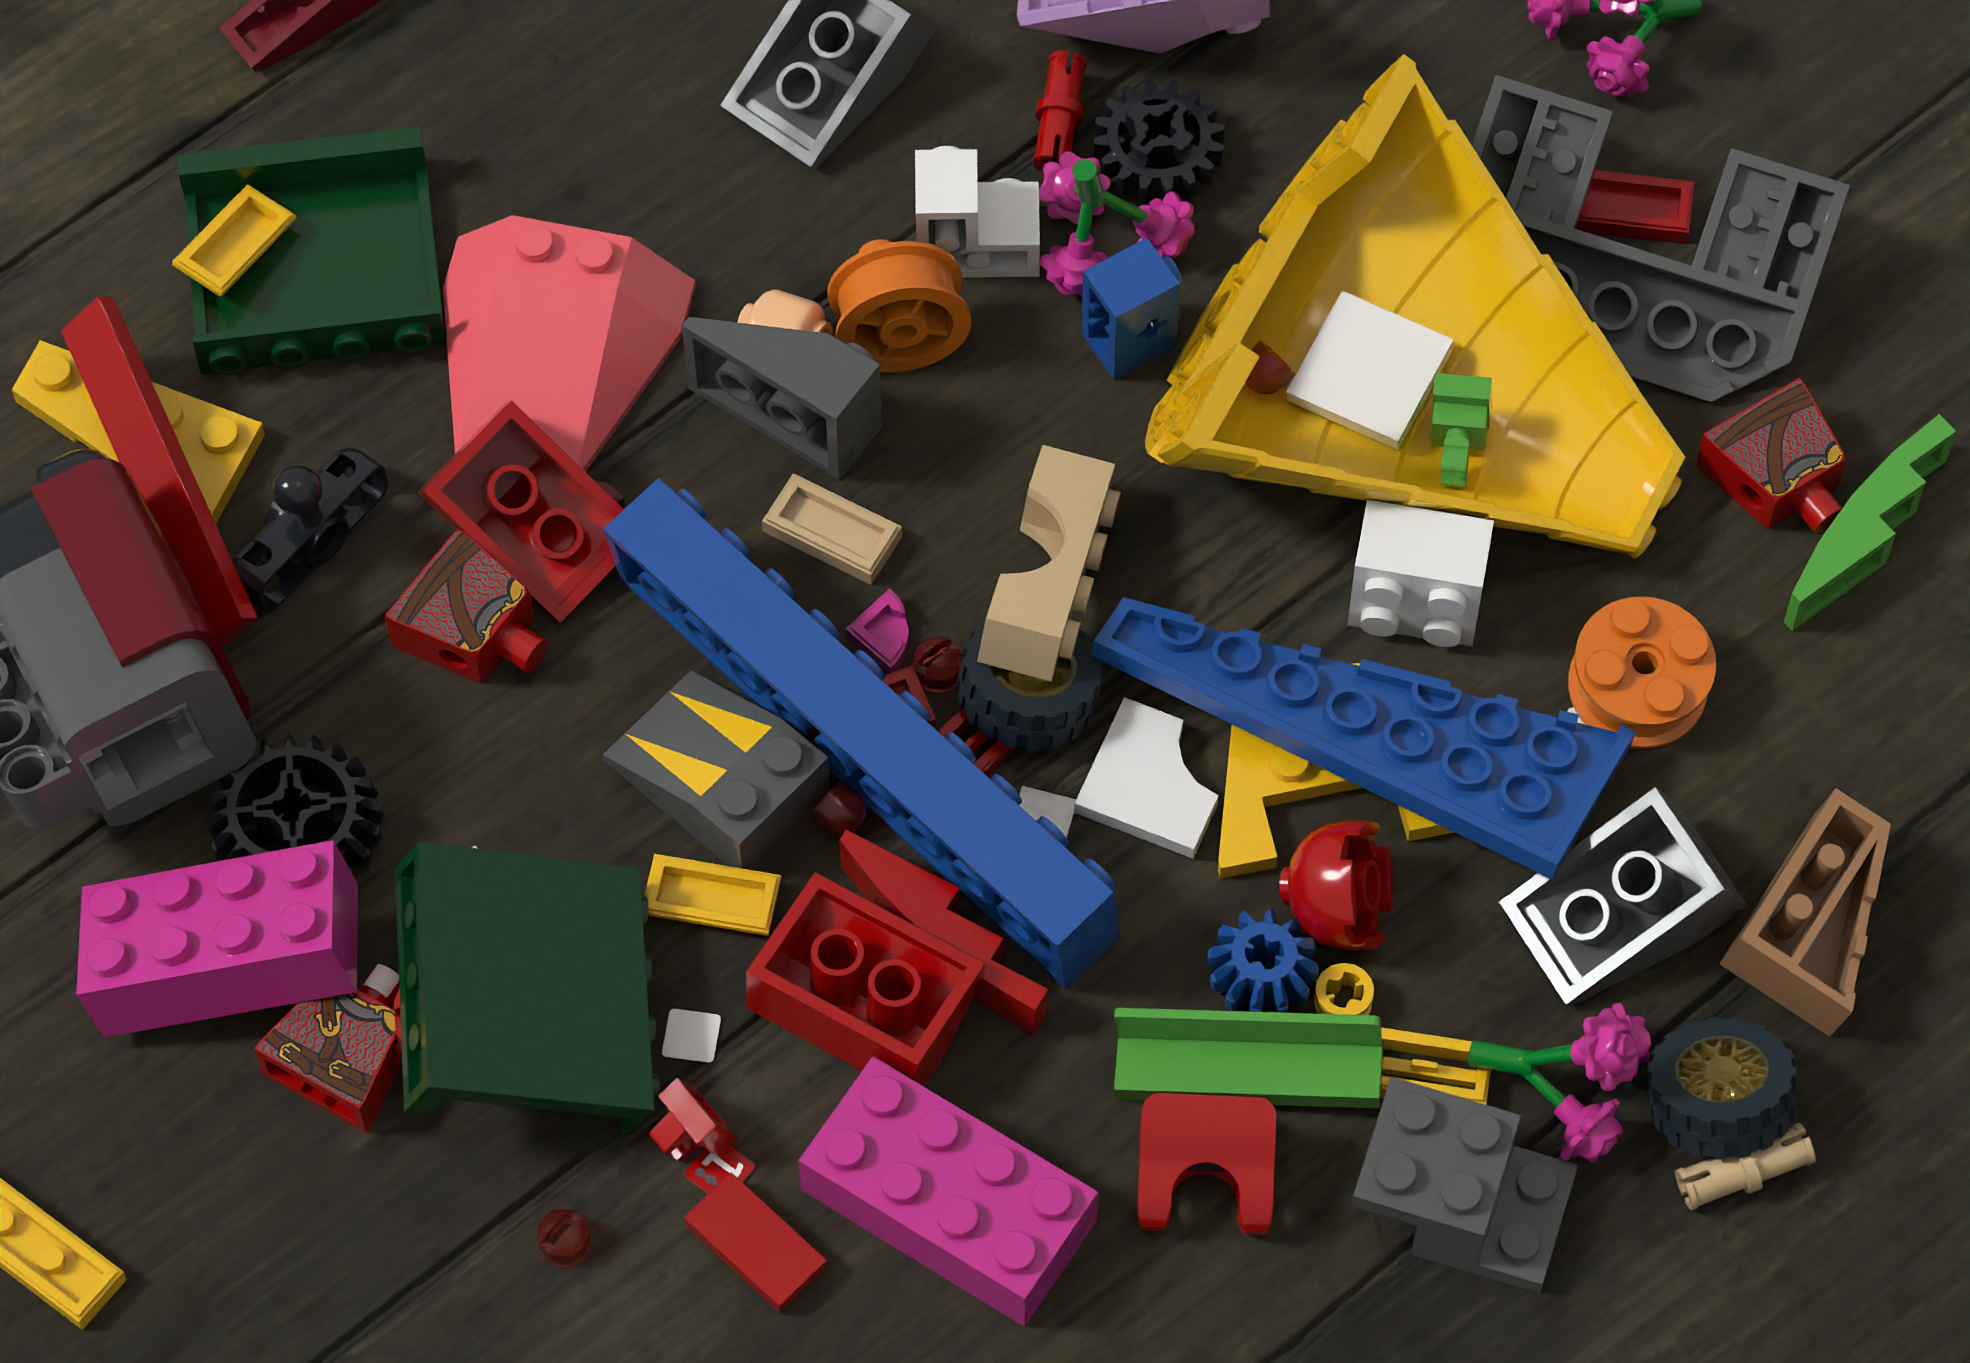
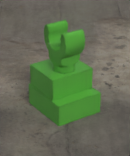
M1435 373L1432 446L1443 447L1440 471H1442L1441 485L1466 487L1470 449L1485 450L1492 410V378Z

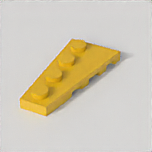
M40 340L12 388L15 401L73 442H82L90 449L99 451L107 459L118 461L70 351ZM152 382L215 524H217L265 436L262 422Z

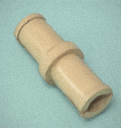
M1796 1123L1789 1128V1131L1782 1139L1778 1137L1773 1141V1146L1764 1151L1760 1149L1752 1152L1751 1156L1738 1158V1156L1726 1157V1160L1713 1159L1712 1157L1692 1166L1675 1170V1177L1681 1195L1688 1194V1197L1685 1198L1686 1205L1690 1210H1695L1700 1205L1742 1189L1750 1194L1761 1190L1763 1187L1762 1182L1804 1165L1814 1164L1816 1158L1810 1138L1802 1139V1136L1806 1135V1130L1801 1123Z

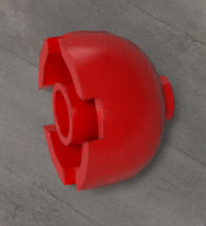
M1357 820L1339 821L1322 825L1310 832L1301 841L1293 853L1290 866L1284 867L1281 871L1279 890L1283 904L1290 906L1293 918L1297 917L1298 924L1306 936L1313 938L1315 942L1322 946L1351 951H1376L1384 942L1386 935L1382 931L1375 930L1378 924L1379 911H1392L1394 877L1389 846H1376L1373 837L1379 831L1380 825L1378 822Z

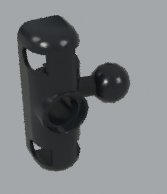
M347 447L337 451L316 473L311 468L302 465L290 466L279 472L273 482L274 502L266 513L264 527L232 560L247 595L253 604L266 613L273 612L317 566L327 563L334 557L344 543L346 536L376 506L386 493L388 480L385 469L381 464L364 452ZM342 474H344L347 478L344 479L339 477ZM358 488L363 491L364 495L360 503L353 506L344 504ZM259 560H261L265 564L262 566H255V564ZM277 575L281 580L279 587L273 592L264 593L268 582Z

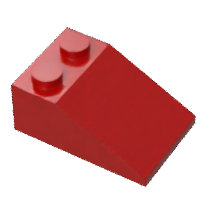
M512 400L504 403L418 492L455 530L460 528L522 582L529 590L531 598L558 623H561L616 566L603 528L624 509Z

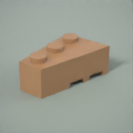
M1835 788L1807 824L1719 963L1829 1037L1853 1012L1856 997L1854 988L1859 963L1865 954L1868 936H1865L1871 905L1877 895L1891 824Z

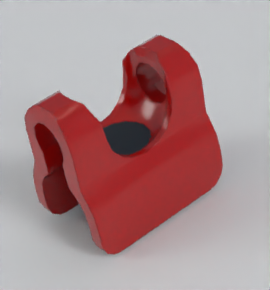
M1156 1093L1148 1097L1142 1107L1140 1124L1137 1204L1139 1228L1148 1231L1166 1230L1170 1219L1171 1200L1174 1191L1182 1181L1189 1177L1208 1174L1217 1176L1228 1183L1235 1193L1241 1233L1245 1235L1266 1236L1271 1225L1273 1213L1276 1112L1274 1105L1261 1097Z

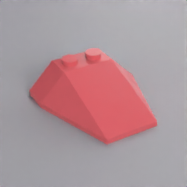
M512 215L458 236L443 285L455 453L504 403L512 400L586 472L681 340L683 335L682 325L687 320L696 288L695 280L634 238Z

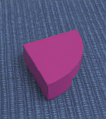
M890 588L846 628V639L857 649L868 654L886 674L899 670L905 660L909 647V625L904 605Z

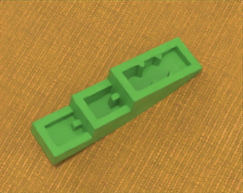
M1940 414L1895 449L1852 494L1819 540L1790 598L1784 623L1791 631L1887 563L1896 535L1893 529L1917 512L1926 484L1923 478L1947 461L1956 430Z

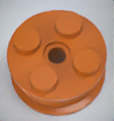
M882 239L867 242L860 248L858 254L849 258L835 271L828 285L829 305L833 313L839 318L835 332L836 338L845 344L856 343L872 354L876 362L880 364V372H905L920 369L949 356L961 346L971 329L969 307L959 295L963 277L958 261L947 250L929 243L916 241L890 242Z
M1629 597L1617 600L1598 610L1581 630L1568 673V691L1571 703L1576 713L1579 714L1581 721L1586 725L1617 733L1621 725L1635 731L1630 749H1653L1666 746L1686 735L1702 715L1716 673L1714 647L1708 633L1700 622L1689 612L1674 603L1653 597Z

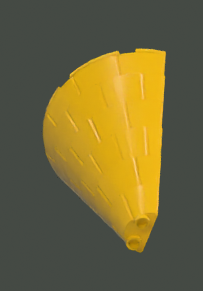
M1403 54L1367 89L1362 98L1365 102L1356 109L1348 121L1340 120L1282 193L1258 227L1259 233L1268 239L1267 242H1264L1262 239L1257 240L1244 255L1240 263L1233 264L1190 334L1167 378V381L1172 386L1153 410L1145 438L1146 451L1160 463L1164 462L1170 466L1227 473L1234 478L1306 488L1312 493L1363 501L1368 499L1493 520V527L1546 534L1550 539L1625 553L1635 559L1645 551L1656 533V528L1651 525V522L1658 509H1663L1672 500L1681 485L1682 480L1676 474L1685 456L1637 388L1596 322L1590 320L1549 254L1540 253L1456 120H1448L1417 71L1416 62ZM1342 291L1454 339V349L1441 373L1492 378V410L1490 427L1487 430L1485 450L1470 449L1466 487L1441 485L1442 471H1440L1443 447L1432 446L1433 388L1399 450L1287 401L1286 391Z

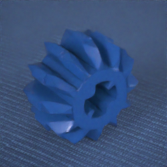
M1272 907L1264 914L1263 922H1256L1244 910L1238 917V929L1223 924L1218 930L1217 942L1219 945L1212 946L1209 949L1207 965L1215 970L1210 975V986L1213 992H1227L1225 1007L1228 1008V1011H1234L1246 1004L1250 1006L1249 1012H1262L1263 1008H1270L1272 1012L1288 1013V1002L1301 1006L1307 1002L1310 991L1307 985L1314 984L1317 981L1319 965L1311 960L1316 953V944L1313 938H1298L1301 928L1297 917L1280 926L1276 924L1277 915Z

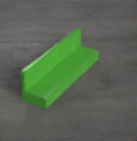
M1146 1008L1115 1009L1114 1022L1118 1036L1114 1085L1116 1100L1145 1101L1152 1094L1170 1093L1261 1097L1267 1099L1273 1105L1381 1109L1384 1046L1381 1018L1379 1016Z

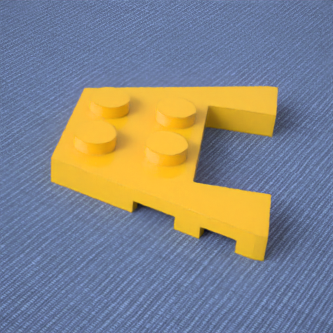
M1232 725L1218 860L1219 878L1234 877L1277 867L1278 857L1264 807L1360 789L1362 787ZM1398 805L1408 842L1454 833Z

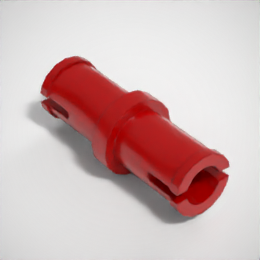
M1068 50L1052 52L1048 58L1049 68L1045 94L1043 98H1040L1036 106V118L1040 122L1036 152L1033 156V166L1043 172L1044 165L1048 163V159L1052 158L1053 152V162L1058 164L1061 154L1066 151L1072 152L1075 129L1083 123L1084 107L1080 103V96L1087 60L1076 52L1073 54L1072 65L1068 66L1067 73L1065 70Z

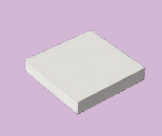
M1342 291L1287 389V401L1399 450L1434 386L1435 373H1441L1454 349V339Z

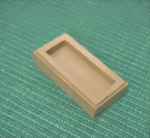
M794 473L762 520L763 532L870 585L873 584L902 538V526Z

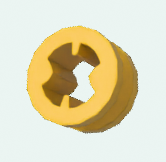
M1339 963L1325 969L1316 981L1314 997L1316 1014L1369 1015L1374 995L1371 977L1364 969L1354 964ZM1342 985L1354 988V999L1349 1000L1346 1008L1334 1005L1335 995H1326V993H1338Z

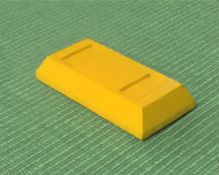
M247 184L172 261V265L217 296L222 297L296 220V215Z
M654 854L645 891L649 905L648 916L769 936L782 877L778 874Z

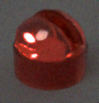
M1262 340L1251 349V351L1260 356L1245 382L1246 386L1259 394L1275 393L1296 375L1292 368Z
M934 636L928 638L919 645L914 654L913 668L921 686L928 691L945 692L957 686L963 654L958 645L948 637ZM939 653H944L940 657H938L928 667V669L925 667L924 663H926Z
M843 779L820 801L812 812L810 819L824 831L834 836H842L845 830L855 833L861 828L866 817L865 801L859 792Z
M569 1208L554 1209L546 1214L537 1229L539 1251L546 1261L559 1267L573 1266L582 1261L591 1248V1233L585 1218ZM565 1223L572 1224L560 1236L554 1246L548 1242Z

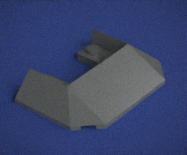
M1495 75L1472 147L1540 253L1549 254L1592 322H1596L1630 377L1713 403L1791 363L1850 185L1731 148L1691 266L1576 229L1614 116L1613 111Z

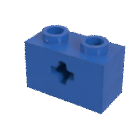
M1148 238L1083 271L1081 335L1113 380L1177 347L1178 320L1181 319L1179 296L1180 289L1183 287L1182 276L1174 261L1166 254L1160 256Z

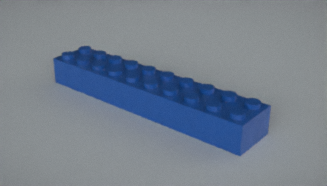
M660 478L655 480L603 528L620 580L755 705L783 719L810 743L808 732L815 727L819 735L814 741L818 749L829 757V773L947 882L959 887L960 894L1062 988L1067 990L1121 937L1117 916L1119 907L1115 902L1113 891L1115 883L1109 874L1094 860L1088 858L1082 863L1065 847L1069 844L1067 838L1048 818L1041 816L1038 820H1035L1019 806L1022 803L1020 795L1003 777L994 774L989 779L973 764L976 761L975 755L958 736L949 732L943 737L928 723L930 720L929 713L913 695L907 691L897 695L882 681L885 678L883 671L868 654L860 649L852 654L837 640L840 637L838 630L824 614L817 609H813L809 613L802 609L793 600L795 597L793 589L780 574L771 568L764 573L748 559L751 557V553L737 535L727 528H724L720 533L705 520L707 513L694 496L683 488L675 493Z

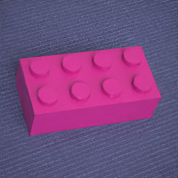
M334 840L82 886L76 995L105 1038L357 992L358 883Z
M872 1056L798 1160L800 1185L803 1192L1024 1327L1097 1222L1098 1191Z

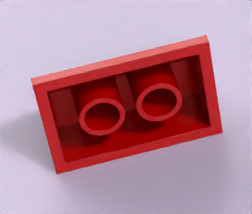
M815 872L746 971V1008L861 1071L872 1056L925 1087L951 1047L983 975L985 963Z

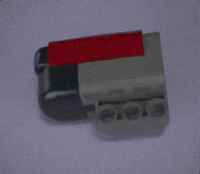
M84 448L69 451L41 465L36 471L39 484L0 505V631L5 641L0 643V787L18 819L24 826L31 829H47L56 826L90 808L95 815L102 814L108 826L114 827L130 824L228 775L229 771H236L248 762L257 746L255 736L247 722L251 712L249 700L175 553L131 473L121 462L107 459L99 451Z

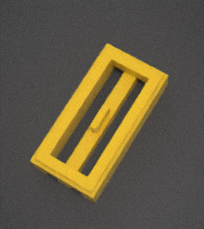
M1382 1028L1385 1050L1468 1062L1472 1041ZM1383 1056L1382 1074L1472 1087L1475 1090L1402 1079L1486 1105L1491 1073L1489 1069L1477 1068V1071L1438 1065L1432 1061L1419 1059L1411 1061ZM1382 1075L1381 1098L1385 1097L1391 1078L1389 1076Z

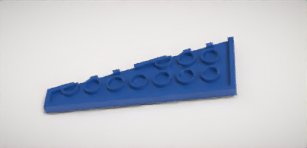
M1124 597L1095 638L1091 653L1092 657L1552 880L1627 755L1636 733L1621 725L1617 733L1578 723L1579 714L1560 710L1558 717L1516 707L1518 699L1497 694V698H1481L1462 693L1461 689L1450 687V681L1361 659L1360 666L1320 656L1321 648L1302 644L1301 651L1267 643L1260 641V632L1241 628L1240 632H1225L1205 627V623L1194 621V615Z

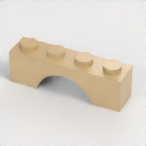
M1042 445L1029 484L1020 531L1039 543L1046 550L1052 561L1032 571L1000 574L986 616L977 662L1052 682L1059 657L1071 660L1081 622L1071 620L1073 612L1081 615L1086 613L1094 578L1085 576L1086 569L1099 570L1108 535L1099 533L1098 530L1100 526L1112 528L1121 492L1110 489L1115 468L1114 463Z

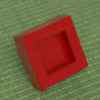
M676 1078L658 1095L670 1111L651 1130L649 1135L665 1155L668 1156L671 1153L678 1162H681L702 1146L721 1156L739 1139L701 1091L679 1078Z

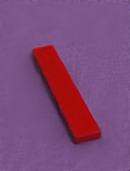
M97 297L61 330V333L118 461L131 473L175 553L223 648L258 617L114 297Z

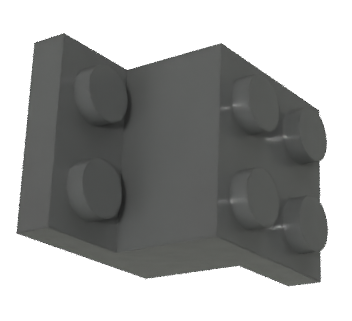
M1391 1076L1356 1185L1352 1206L1416 1225L1411 1255L1540 1294L1578 1165L1514 1146L1521 1115Z

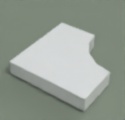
M1124 697L1075 801L1074 813L1194 859L1218 806V795L1197 783L1183 764L1179 746L1183 730V719Z

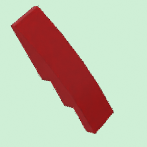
M845 830L840 838L841 868L866 900L984 962L985 970L972 998L1035 1036L1048 1015V989L1003 966L1004 938L960 916L959 887Z

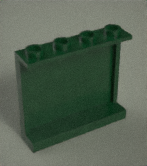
M420 126L177 155L178 175L184 195L188 245L247 184L296 215V220L222 297L217 296L191 279L195 325L192 343L201 374L215 372L221 375H232L247 368L272 365L290 368L313 360L330 358L357 360L372 353L397 350L416 353L424 351L430 346L446 345L427 162Z
M418 841L395 868L404 1112L430 1115L444 1099L614 1116L619 1117L620 1134L629 1135L655 1110L660 1093L659 1079L656 1074L652 1073L651 1048L655 1040L656 1021L654 1015L648 1013L647 988L652 976V960L649 953H645L643 929L647 922L649 905L647 896L641 893L640 868Z

